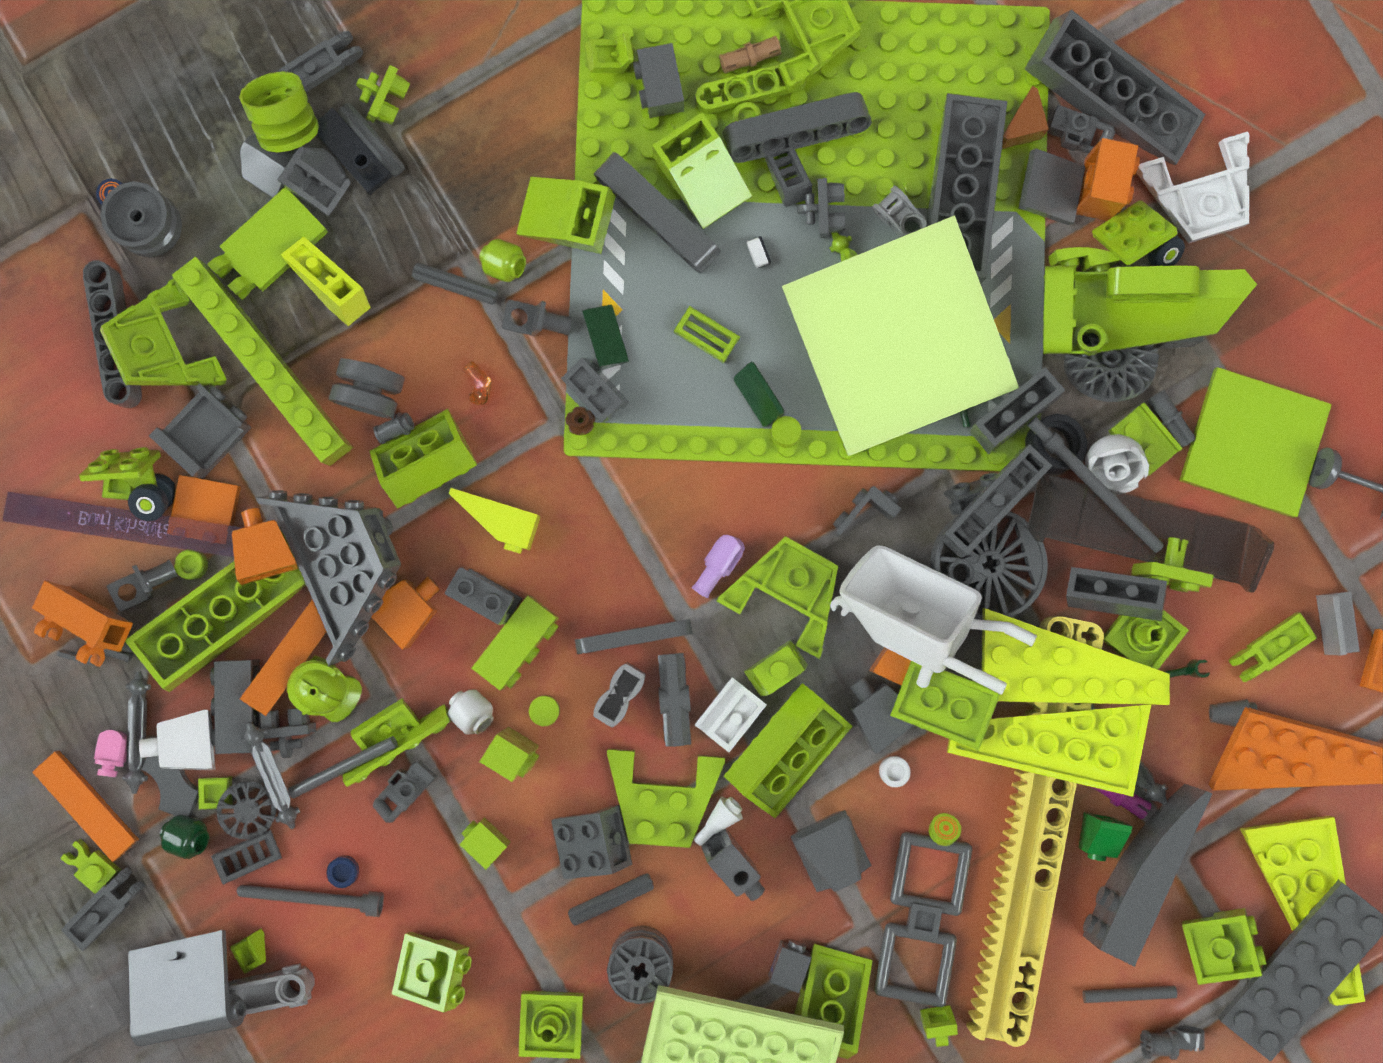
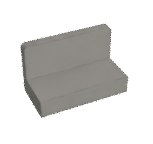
M1340 592L1316 595L1324 655L1341 656L1347 653L1360 652L1352 593Z

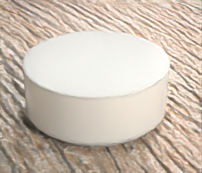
M889 756L879 766L880 778L890 787H901L910 778V767L901 757Z

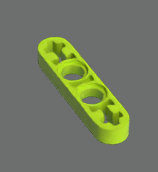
M778 64L705 83L697 89L695 102L700 112L714 114L733 109L742 102L756 103L798 92L805 87L807 80L794 91L789 92L784 80L783 86H779L778 74L780 72ZM763 77L771 78L774 82V87L769 91L761 90L757 84L759 79ZM736 84L742 85L746 90L745 95L741 98L732 97L729 93L731 86ZM724 88V98L726 100L722 102V96H720V89ZM705 93L715 97L713 98V104L708 105L707 101L703 100Z

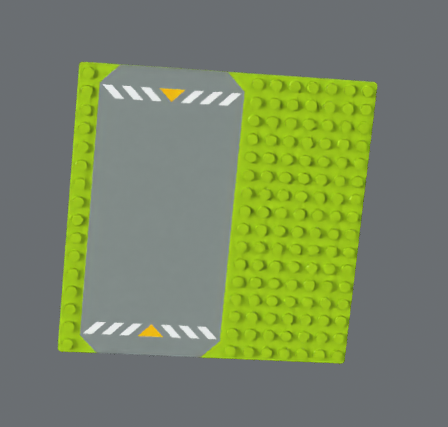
M582 0L575 180L602 185L593 174L613 152H616L719 247L721 252L699 274L617 198H615L602 254L572 248L569 316L572 317V322L568 334L567 372L582 357L590 359L599 368L582 310L612 305L629 362L601 370V372L630 403L625 408L615 412L614 418L601 423L595 416L594 428L590 433L575 435L569 431V425L566 424L567 414L573 412L575 407H585L587 411L589 409L566 385L564 453L567 456L1000 472L1020 450L1025 448V437L1030 428L1025 425L990 454L972 436L970 430L978 420L1016 390L968 408L970 427H963L961 415L958 412L848 456L781 287L841 262L840 253L835 251L831 253L829 249L832 246V234L830 233V237L821 238L819 234V213L815 214L814 225H806V214L797 213L798 206L806 205L805 200L785 207L766 161L762 157L742 163L734 162L752 198L702 230L653 158L652 145L702 113L698 110L695 102L696 91L701 85L778 65L805 53L783 8L754 19L745 0ZM847 0L861 28L860 36L808 78L802 90L754 103L760 108L763 115L847 93L858 92L863 95L872 119L868 129L858 134L795 149L812 183L815 204H818V179L827 178L828 183L844 184L845 202L829 203V213L845 212L846 230L838 233L846 237L851 236L850 249L859 255L899 238L889 226L878 218L871 207L875 203L879 204L891 193L890 189L894 185L908 197L927 222L935 160L947 93L1007 101L1005 132L1031 87L1034 86L1039 91L1045 117L1048 121V87L1025 70L1027 63L1050 26V11L1047 7ZM622 32L629 33L630 42L633 44L635 51L633 62L638 61V49L673 43L684 98V112L649 118L648 108L642 109L639 90H644L642 79L636 80L633 62L623 73H590L585 43L588 39H617ZM777 36L781 47V55L757 62V65L753 67L748 65L726 74L723 72L719 58L720 54L742 48L748 42L751 44L758 43ZM778 74L779 86L782 87L783 79H781V74ZM763 77L757 82L759 88L764 91H769L774 87L773 80L768 77ZM736 84L730 87L729 93L734 98H741L745 95L746 90L742 85ZM724 88L720 89L722 102L726 101L724 98ZM705 93L703 100H706L708 105L713 104V98L715 97ZM735 108L714 114H704L721 138L726 149L727 146L722 133L724 128L732 123V114ZM1047 132L1041 140L1001 150L987 275L981 284L1019 388L1042 370L1045 217L1020 209L1019 203L1030 151L1037 148L1047 152ZM784 153L779 156L773 157L774 161L788 156V154ZM792 164L786 165L778 169L782 170L784 168L792 166ZM796 175L791 176V177H789V178L784 179V181L790 180V179L795 178V177H797V176H796ZM908 221L904 224V229L909 234L920 230L919 225L914 221ZM762 236L771 259V264L756 268L746 242ZM689 306L740 336L738 343L734 346L725 363L720 362L674 333V329ZM690 316L688 319L725 343L729 344L731 341L694 317ZM686 326L683 327V330L697 337L698 339L715 348L719 352H724L722 348L718 347L714 343L700 336L696 332L692 331ZM751 361L755 363L784 408L783 416L793 417L801 425L800 439L792 447L783 448L773 442L771 438L773 423L767 427L762 426L733 380L734 376ZM1041 413L1037 416L1039 420H1041ZM578 419V422L582 423L583 419Z

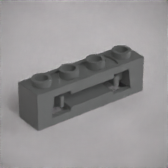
M1029 444L1016 454L938 538L960 558L969 555L1052 465Z

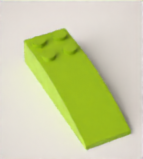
M233 561L135 632L125 642L161 688L171 692L274 613L305 587L306 583L300 569L241 585L236 579L235 563Z

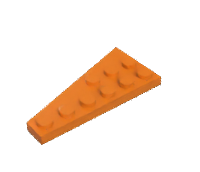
M1245 707L1208 785L1212 791L1383 784V744Z

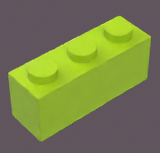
M527 595L471 669L501 691L506 686L511 689L522 675L518 672L525 662L530 665L539 654L540 649L537 646L542 639L549 640L559 627L556 621L559 617L532 596Z
M507 727L496 734L479 762L513 782L518 776L523 778L532 769L540 756L535 753L539 745L512 728Z

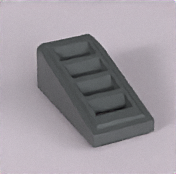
M795 149L764 157L785 207L804 201L805 194L812 193V183ZM784 153L788 154V156L774 161L773 157ZM792 164V166L784 168L782 170L778 169L786 165ZM794 175L797 176V177L792 178V179H790V180L784 181V179L789 178V177H791V176H794Z
M268 830L262 835L211 855V858L224 885L277 861L282 856L271 830ZM264 839L271 856L266 858L259 844ZM251 845L254 846L259 861L253 863L247 848ZM240 850L248 865L243 868L235 853ZM229 855L236 870L231 873L224 857Z

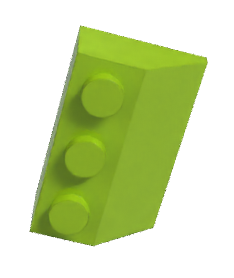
M449 409L416 425L409 435L402 434L369 451L379 483L397 509L405 504L414 502L418 497L441 487L449 480L463 475L471 468L477 466L471 449Z

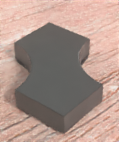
M159 756L146 757L142 770L150 774L159 787L161 797L159 810L175 816L185 815L191 817L199 798L198 787L189 781L184 769H163L159 766Z

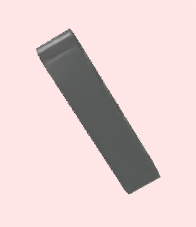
M852 92L735 121L727 125L722 134L733 162L742 163L861 133L870 127L872 119L863 95L858 92Z
M613 152L593 174L603 186L611 189L616 198L699 274L721 252L719 247L616 152Z
M93 260L85 265L83 269V281L103 394L110 403L123 408H133L142 399L141 385H125L119 370H114L115 362L100 332L103 324L127 309L120 273L113 267L100 260ZM106 271L105 279L99 283V276ZM111 300L110 309L104 312L105 303ZM123 387H126L127 394L120 400L119 392Z

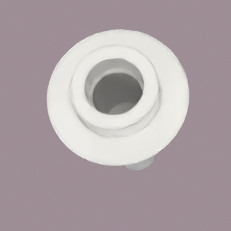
M721 797L708 818L705 827L694 837V841L702 847L714 834L742 820L743 817L740 813L742 807L732 797L728 799Z

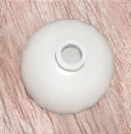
M1116 434L1100 438L1092 444L1085 456V466L1114 495L1124 494L1136 489L1139 486L1138 482L1143 476L1145 479L1148 476L1149 464L1141 445L1129 436Z

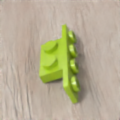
M401 698L352 729L351 737L362 751L391 736H394L397 740L398 747L342 774L345 786L348 787L353 783L363 781L370 772L380 766L390 764L397 755L405 750L415 748L425 737L442 731L450 722L448 708L444 704L419 720L404 699Z

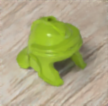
M316 655L310 661L303 662L297 666L291 673L287 683L289 700L303 715H320L331 722L344 720L356 707L362 691L360 682L352 676H344L334 664L328 666L326 659Z

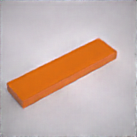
M313 599L240 698L242 702L264 716H267L287 688L288 679L293 670L301 663L306 662L327 633Z
M60 750L54 751L32 772L112 862L118 860L139 840Z

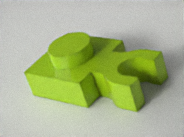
M78 839L72 844L78 850V857H74L70 852H67L60 858L66 864L74 865L78 868L74 876L94 894L104 885L110 883L121 871L100 850L94 851L91 854L88 845L82 839Z

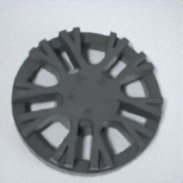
M243 781L230 786L222 794L217 805V819L220 826L227 834L239 839H251L262 835L272 825L276 815V808L273 806L265 786L254 781ZM240 787L243 788L245 795L242 799H240L237 791ZM249 787L260 789L255 798L249 797ZM230 793L237 799V803L234 805L224 802ZM266 794L268 799L258 804L257 800ZM271 805V815L260 812L262 806ZM222 809H234V813L222 814ZM259 816L267 821V823L262 825L255 819ZM235 817L236 823L229 828L224 820ZM239 822L245 823L242 833L236 832ZM252 822L258 830L248 833L247 825Z

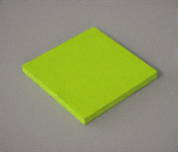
M1219 367L1215 368L1194 431L1195 439L1190 444L1179 481L1291 518L1298 517L1332 404Z

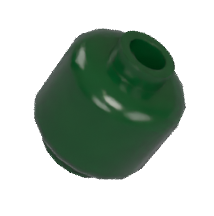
M177 815L162 826L160 831L161 846L166 853L183 859H191L201 854L208 845L209 833L207 832V826L200 820L185 815Z

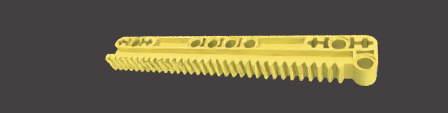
M1050 616L1045 618L1039 628L1050 631L1052 624L1058 622L1062 627V636L1102 650L1104 633L1095 623L1067 617ZM1082 632L1090 634V640L1081 638ZM1027 702L1034 709L1025 711V715L1091 710L1092 703ZM1023 770L1014 771V774L1020 777V781L1012 782L1011 786L1018 789V793L1010 794L1009 798L1014 800L1016 805L1007 806V810L1014 815L1013 817L1005 818V822L1011 825V829L1003 830V834L1009 837V841L1000 843L1007 852L998 854V858L1005 863L1004 865L996 866V870L1002 874V877H997L993 880L1000 886V889L991 891L998 900L989 902V906L995 913L987 914V918L993 925H988L984 928L991 937L982 938V942L988 949L980 950V954L986 961L978 962V967L983 973L976 974L975 978L981 985L973 986V990L978 997L971 998V1003L976 1009L969 1010L968 1014L973 1022L966 1023V1027L971 1034L979 1040H985V1038L1004 1041L1013 1047L1024 1045L1028 1041L1031 1032L1077 783L1063 780V789L1060 792L1054 793L1052 784L1056 778ZM1052 808H1057V819L1054 822L1048 823L1046 819L1048 811ZM1051 838L1052 848L1048 852L1042 853V842L1045 839ZM1041 869H1046V879L1036 883V873ZM1027 962L1029 964V967L1023 968L1021 972L1019 970V966H1025ZM1024 992V998L1021 1002L1012 1003L1015 993Z

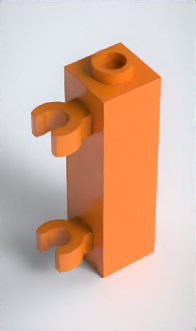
M44 580L32 606V609L45 616L35 626L34 633L44 638L47 631L51 628L48 637L58 641L62 636L63 628L67 629L87 642L86 645L78 650L76 660L87 664L89 657L92 655L89 662L97 667H100L104 662V649L121 652L133 625L132 622L75 589Z

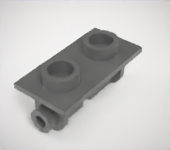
M997 473L985 474L980 477V480L971 483L962 482L952 486V489L944 491V495L952 502L949 504L951 514L960 515L997 476Z

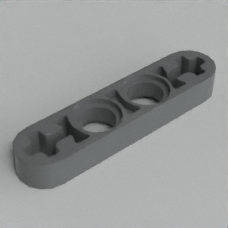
M687 619L580 638L574 641L577 654L679 637L693 634L691 620Z

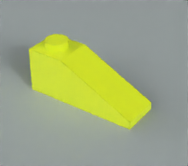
M304 236L281 254L287 264L325 306L347 326H350L371 308L363 288Z
M450 488L449 494L495 539L505 543L503 549L521 554L522 549L530 551L539 524V515Z

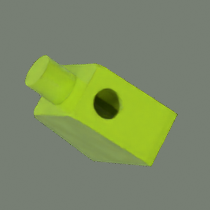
M789 640L745 670L744 673L760 697L772 694L804 672L808 664L793 642Z

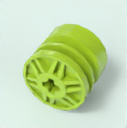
M283 71L269 73L249 82L241 90L239 96L241 104L249 121L252 122L251 126L261 148L266 151L279 153L294 150L311 141L318 133V121L310 103H308L307 94L298 75Z

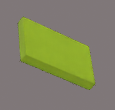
M911 661L890 716L979 751L1000 694L979 683L945 670L940 673L933 672L928 687L922 688L916 683L922 666Z

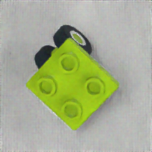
M1142 200L1137 201L1092 230L1093 237L1126 265H1131L1148 254V260L1154 266H1174L1180 260L1185 250L1183 240L1177 236V228Z
M147 447L135 448L130 452H119L117 449L103 451L95 461L89 463L88 467L79 474L80 481L123 479L134 488L128 498L129 509L134 516L144 521H154L160 518L173 503L176 493L175 483L169 477L163 474H154L152 465L161 457L160 450H149Z

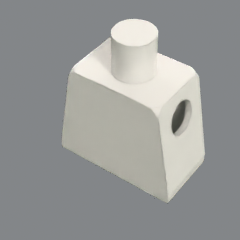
M202 710L157 723L156 738L139 740L140 757L159 756V766L163 769L216 770L214 747L211 743V732L213 730L212 716L209 710Z

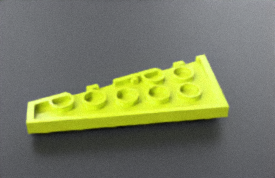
M983 608L982 620L1010 622L1037 635L1031 647L1003 632L982 630V671L1007 683L998 701L1170 705V674Z
M1151 705L994 718L990 720L979 751L949 739L947 753L1133 797Z
M1323 816L1240 828L1292 931L1302 922L1338 879L1346 885L1335 817ZM1359 963L1327 998L1329 1003L1339 1006L1365 1002Z

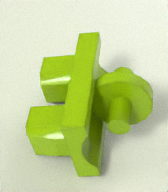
M392 65L389 66L380 87L376 85L379 75L373 72L370 73L368 80L362 78L357 80L356 86L362 90L359 98L360 101L368 103L370 96H375L366 120L372 123L377 119L392 125L399 108L384 101L386 95L390 93L403 100L410 86L408 81L396 74L398 69Z

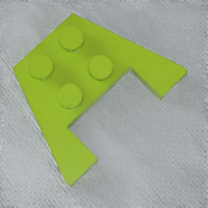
M745 0L754 19L783 8L805 52L779 64V72L789 92L794 91L856 40L861 33V28L847 0Z
M174 278L168 281V284L161 289H156L150 293L146 299L137 305L130 306L101 326L100 332L125 385H198L199 383L203 385H224L227 379L216 356L187 365L181 357L161 314L164 311L186 306L190 301L187 294Z
M785 536L721 594L716 602L741 614L755 588H758L809 617V621L795 646L820 659L838 565Z
M607 749V757L629 844L690 848L725 764V757L698 755L696 786L691 787L633 782L635 750Z

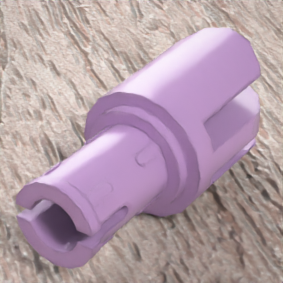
M721 536L704 559L707 567L695 585L692 586V589L708 598L721 576H729L741 559L745 550L743 542L734 536Z

